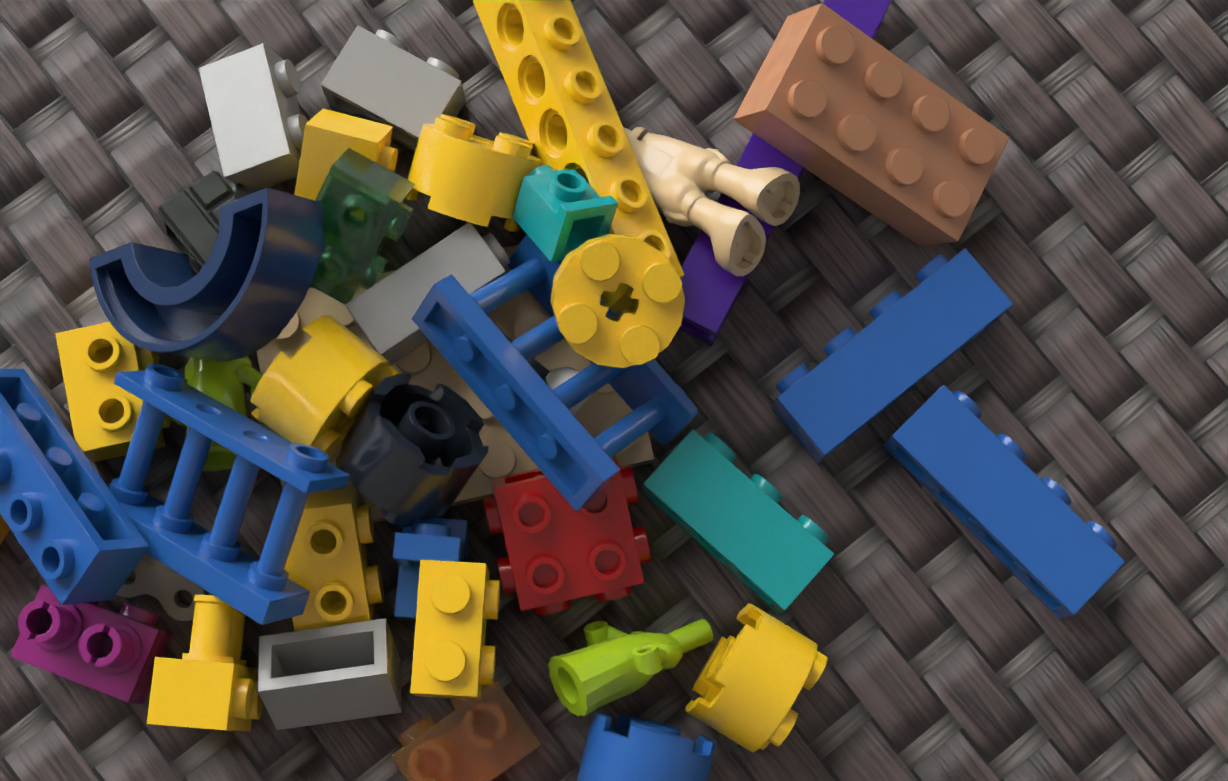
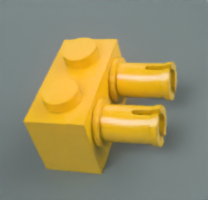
M195 595V610L189 653H183L182 659L155 657L147 724L250 732L252 719L259 720L261 718L264 703L258 693V681H256L258 669L246 666V660H240L245 614L214 595Z

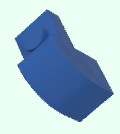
M444 518L416 519L412 526L403 527V533L395 532L393 559L399 565L394 617L399 621L416 623L420 560L468 561L467 520Z

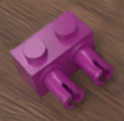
M41 584L35 600L24 606L19 614L18 628L20 635L10 657L125 702L143 704L152 684L155 657L164 656L172 637V633L155 627L160 615L126 602L123 603L120 613L97 605L99 601L61 605L49 587Z

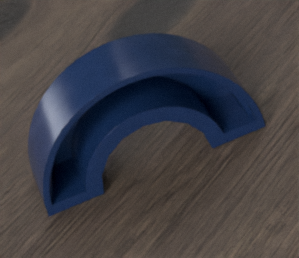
M265 188L220 206L219 233L211 256L196 276H193L187 254L134 242L89 259L91 276L101 308L111 325L120 335L134 345L146 350L218 362L232 361L253 354L280 335L296 314L308 292L317 268L318 259L323 254L325 248L323 203L275 189Z

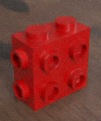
M614 455L611 459L619 467L618 460ZM630 465L620 467L618 473L600 493L577 512L539 468L492 478L495 496L483 498L491 535L503 533L508 556L497 558L504 595L517 593L521 611L534 608L536 615L553 614L568 609L571 606L570 600L595 595L597 601L614 600L629 595L632 592L631 586L644 583L640 564L651 562V555L644 526L632 528L627 504L638 502V494Z

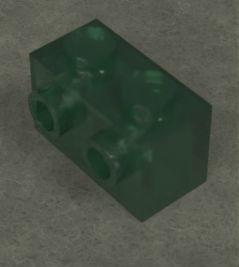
M348 148L331 166L315 200L323 203L325 248L323 254L318 259L317 268L310 286L343 304H347L355 298L361 288L368 290L377 284L389 261L379 255L387 238L398 242L415 209L405 203L415 184Z

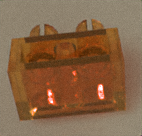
M496 681L493 683V686L486 687V685H482L481 700L452 698L450 702L456 710L438 723L434 724L428 715L409 727L397 737L403 747L392 754L391 758L407 781H492L542 746V743L501 683Z

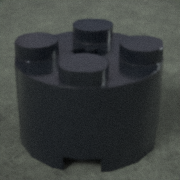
M410 374L386 377L374 389L344 437L341 452L335 460L336 467L350 475L348 482L354 484L363 496L380 507L382 516L388 522L403 527L412 526L416 519L429 520L444 515L483 461L489 449V446H483L479 436V432L484 426L483 420L464 398L441 383L437 384L434 391L419 385L409 384Z

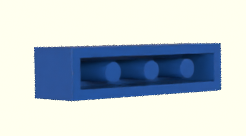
M966 248L951 260H948L943 253L935 257L915 275V278L920 282L917 287L904 297L898 290L887 295L869 311V314L874 319L873 322L858 334H856L851 326L846 328L822 349L828 356L824 361L811 371L805 364H801L776 385L781 395L776 398L771 408L772 411L816 464H819L971 342L1013 305L1010 299Z
M943 384L882 446L1058 619L1075 615L1125 563L1114 551L1117 547L1116 541L1099 524L1093 521L1085 523L1069 507L1072 500L1059 484L1048 477L1040 479L1024 463L1027 457L1015 441L1002 433L996 436L979 420L982 413L979 407L967 395L959 390H955L952 393Z

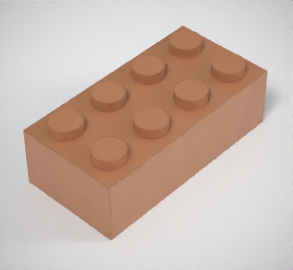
M823 3L787 16L733 119L919 246L959 241L1010 138Z

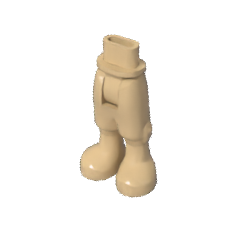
M623 127L658 212L663 214L669 223L684 227L695 226L710 236L715 261L727 272L735 276H745L752 272L761 260L766 245L765 231L757 218L773 226L785 223L798 204L800 183L797 176L778 167L757 169L732 165L718 149H704L665 135L650 133L644 127H636L632 131ZM711 192H721L739 202L753 215L710 200L705 195Z

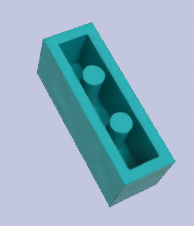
M692 429L643 483L641 492L779 615L788 608L834 555L825 546L829 541V537L808 517L801 515L796 520L778 504L783 499L782 495L766 479L758 474H754L749 479L733 465L732 462L736 455L721 439L712 433H708L703 438Z

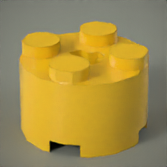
M445 114L436 117L434 124H423L404 188V197L408 200L416 201L421 193L431 196L428 209L485 227H488L491 216L506 218L504 225L506 230L512 232L520 231L521 227L513 219L512 215L524 176H527L532 170L539 167L541 163L539 158L531 155L534 143L499 132L495 141L473 135L476 124Z
M607 234L587 240L565 256L554 275L550 301L557 326L575 352L597 365L625 368L633 365H642L655 359L661 351L669 346L682 323L685 296L679 273L664 253L636 237ZM619 283L629 285L625 293L630 298H633L629 309H619L616 316L606 315L609 307L605 303L600 302L604 290L615 292Z
M330 315L320 316L302 329L311 337L306 344L298 348L290 357L282 351L277 355L260 379L250 402L257 406L251 412V415L269 430L294 444H305L320 449L328 455L329 459L338 446H342L344 437L374 389L386 377L399 375L400 373L390 366L386 358Z
M748 603L737 615V620L745 624V626L736 638L732 635L727 639L723 636L720 638L692 688L702 698L698 697L695 701L691 700L687 704L685 711L754 753L758 749L764 750L770 742L778 747L786 739L798 716L797 712L790 709L802 687L810 690L815 685L826 667L828 657L817 651L818 644L755 605Z

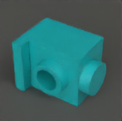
M543 165L532 170L527 176H524L512 217L548 260L555 262L564 260L569 252L573 249L575 250L587 240L607 235L618 202L612 196L600 197L575 169L555 171L552 167Z

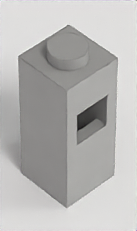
M468 222L345 304L373 349L386 358L391 366L429 340L413 322L412 317L433 284L452 274L468 294L471 295L505 275L506 271L503 267L508 265L510 260L492 233L489 232L481 237L473 224Z

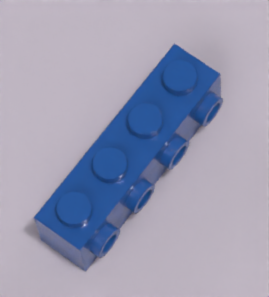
M0 369V514L61 605L112 600L150 546L25 369Z

